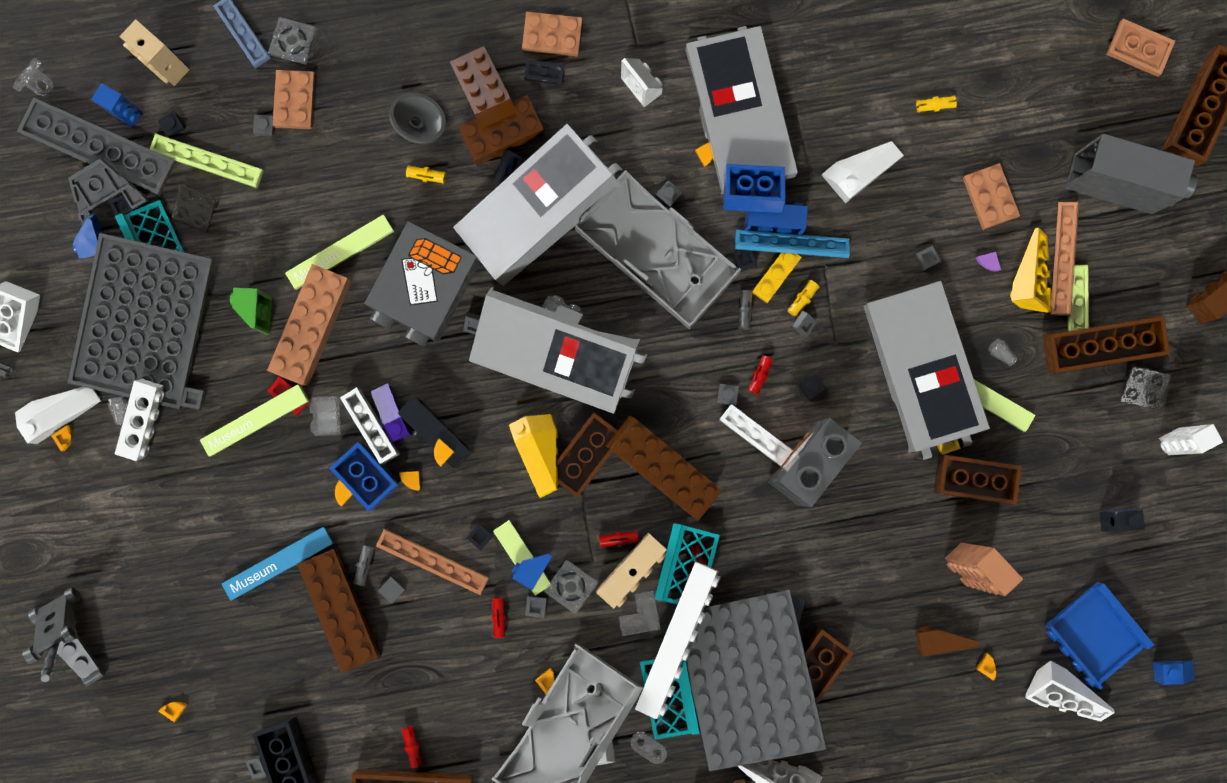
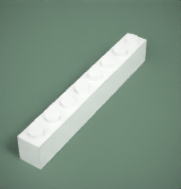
M695 562L635 710L655 719H658L660 715L664 716L668 707L665 704L668 697H672L675 686H673L675 678L679 679L683 670L680 667L682 661H686L689 656V644L695 641L698 631H695L698 623L701 624L705 617L704 607L705 605L709 606L712 600L711 590L713 587L716 588L719 583V571Z

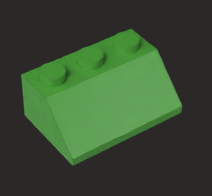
M233 288V293L230 295L232 308L250 328L270 335L272 297L259 289Z

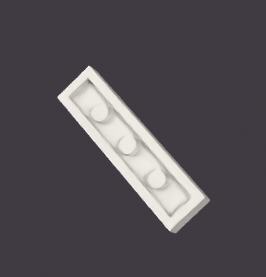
M732 404L720 418L721 422L779 466H782L793 452V450Z

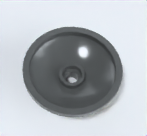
M406 93L400 95L393 101L389 110L390 122L395 131L406 140L414 143L426 144L437 140L442 135L446 126L445 115L441 107L433 99L423 94Z

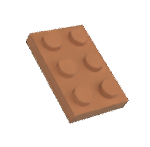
M526 12L522 51L578 56L582 18Z
M1122 19L1106 55L1159 77L1163 72L1175 41L1126 19Z
M276 70L273 111L274 128L312 129L315 88L314 72Z
M1000 163L963 177L982 230L1020 216Z

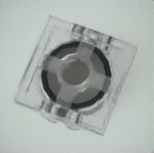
M279 17L268 51L269 55L306 65L308 57L313 56L312 48L316 47L314 40L316 27Z
M566 560L544 592L576 614L598 581L569 560Z

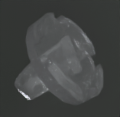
M35 57L29 62V66L23 69L17 77L13 88L19 92L26 86L36 94L44 96L52 91L53 83L49 77L38 70L42 61ZM43 81L46 84L47 89H40L37 85V82Z

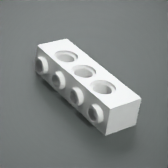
M145 379L134 381L115 455L134 461H139L148 455V443L154 434L153 424L159 415L158 405L164 396L162 391L164 385ZM144 398L149 402L148 407L143 402ZM139 416L144 420L143 425L139 422ZM134 434L139 438L138 443L134 440Z
M355 388L340 397L380 464H385L400 455L395 444L391 443L384 426L361 389Z
M1214 424L1177 428L1159 438L1162 450L1168 455L1204 453L1223 443Z

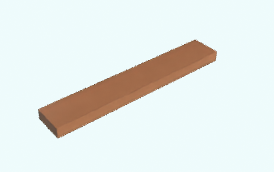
M1058 202L1051 315L1071 316L1079 202Z
M387 529L383 530L376 545L380 549L479 595L482 594L489 579L484 574Z

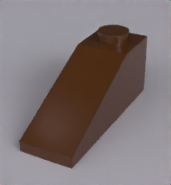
M930 625L919 627L920 630L914 631L918 654L923 657L981 646L979 641L931 628Z

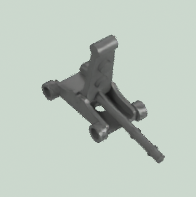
M74 587L64 591V595L45 606L34 608L28 612L29 619L36 626L33 646L23 651V657L27 663L33 664L39 661L44 650L49 648L44 668L41 671V681H49L53 673V665L56 662V654H58L82 679V682L89 686L104 677L105 671L98 665L76 633L75 626L77 621L73 613V604L80 600V595Z

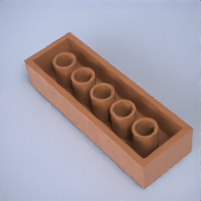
M311 264L267 371L298 384L309 385L352 280Z
M960 543L945 557L948 562L946 565L954 573H959L962 583L973 589H981L984 592L987 591L995 595L1006 596L1023 580L995 548Z

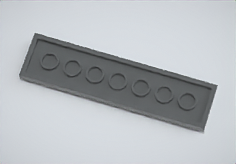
M34 97L17 130L22 135L87 164L104 159L130 183L159 196L176 163L173 159Z

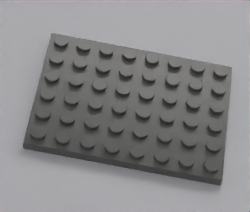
M99 233L68 383L130 398L134 381L145 379L164 385L162 390L164 396L159 405L182 409V406H180L189 379L214 259Z
M791 590L704 608L705 617L702 623H698L695 631H698L695 641L689 644L688 649L690 653L686 663L709 771L826 750V742Z

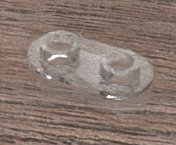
M636 732L632 736L631 746L633 750L654 764H660L666 759V748L660 742L644 732ZM639 738H642L644 740V743L642 745H639L637 743V740ZM655 749L660 750V754L657 756L653 754Z

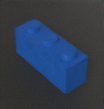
M102 83L100 84L91 100L132 127L134 123H137L142 111L118 92Z

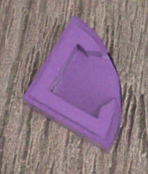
M996 252L976 257L979 265L993 272L1001 270Z

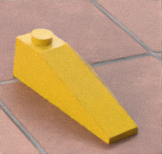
M1035 228L1013 282L1010 296L1012 302L1020 308L1048 313L1051 312L1052 299L1051 288L1047 286V277H1050V271L1046 265V260L1049 259L1047 235L1040 228Z
M552 415L525 416L510 424L509 427L514 442L538 496L542 498L558 490V467L556 466V455H558L556 438H558V431Z

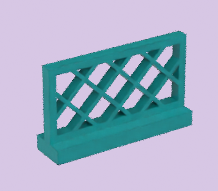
M160 200L123 215L121 213L115 216L125 239L144 243L139 239L142 231L152 234L148 244L151 245L154 237L158 236L165 239L162 244L163 248L166 247L169 240L176 243V251L184 252ZM159 206L161 211L159 218L150 217L151 209ZM137 215L144 217L140 227L132 224L130 218ZM147 219L157 222L153 231L144 228ZM160 223L169 228L166 236L157 233Z
M674 523L654 599L678 605L680 598L675 600L668 598L670 589L676 586L680 593H683L679 584L689 579L690 576L684 565L693 560L697 562L696 558L705 553L709 559L707 566L712 568L720 535ZM685 530L693 532L697 538L688 545L684 540ZM706 536L715 538L713 546L706 550L701 539ZM699 542L704 551L694 557L689 546ZM687 548L692 558L682 563L679 553ZM682 567L687 577L677 582L674 573L675 570Z
M655 659L640 661L644 686L649 676L645 665L654 664ZM685 660L682 661L680 666L683 670L679 679L675 678L680 688L677 693L673 692L674 697L667 707V710L669 709L675 713L677 718L671 724L662 715L658 718L657 722L655 718L650 717L654 739L686 734L695 735L701 732ZM675 698L683 702V709L680 713L671 707ZM679 717L687 722L688 729L680 730L674 726ZM660 720L670 727L666 733L658 734L657 725Z

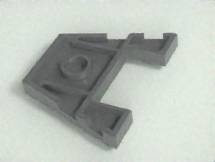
M104 159L95 161L68 178L74 202L77 203L79 221L82 222V225L93 214V209L120 193L123 194L132 209L149 201L143 193Z

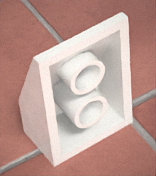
M624 58L621 64V79L642 106L645 107L662 94L663 85L657 77L654 78L651 75V69L645 62L642 63L640 59Z
M7 281L0 284V345L20 352L38 312L40 295Z

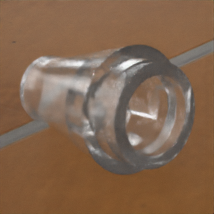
M996 339L988 348L990 355L1007 363L1009 366L1017 361V357L1004 340Z
M124 396L109 398L107 405L115 425L123 424L127 410V400H125Z

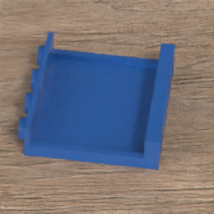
M1096 582L1044 625L1048 630L1046 632L1053 641L1059 643L1060 651L1066 657L1069 656L1073 662L1071 664L1073 667L1086 676L1084 678L1086 683L1090 687L1094 686L1099 689L1103 688L1101 683L1143 648L1149 650L1154 646L1153 642L1107 586Z

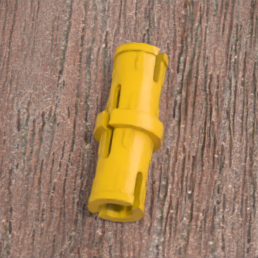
M936 96L933 99L917 100L916 107L919 106V108L916 109L917 112L930 110L937 112L940 109L956 108L957 101L954 102L956 100L955 96L943 98Z
M408 165L406 177L421 179L423 182L432 181L444 184L446 172L430 170L429 167L419 168Z
M810 280L802 292L797 294L796 300L787 311L794 317H798L806 304L809 305L811 302L810 299L820 288L819 285Z

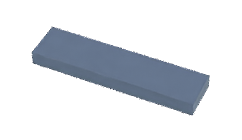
M221 0L213 5L255 69L271 59L232 0Z

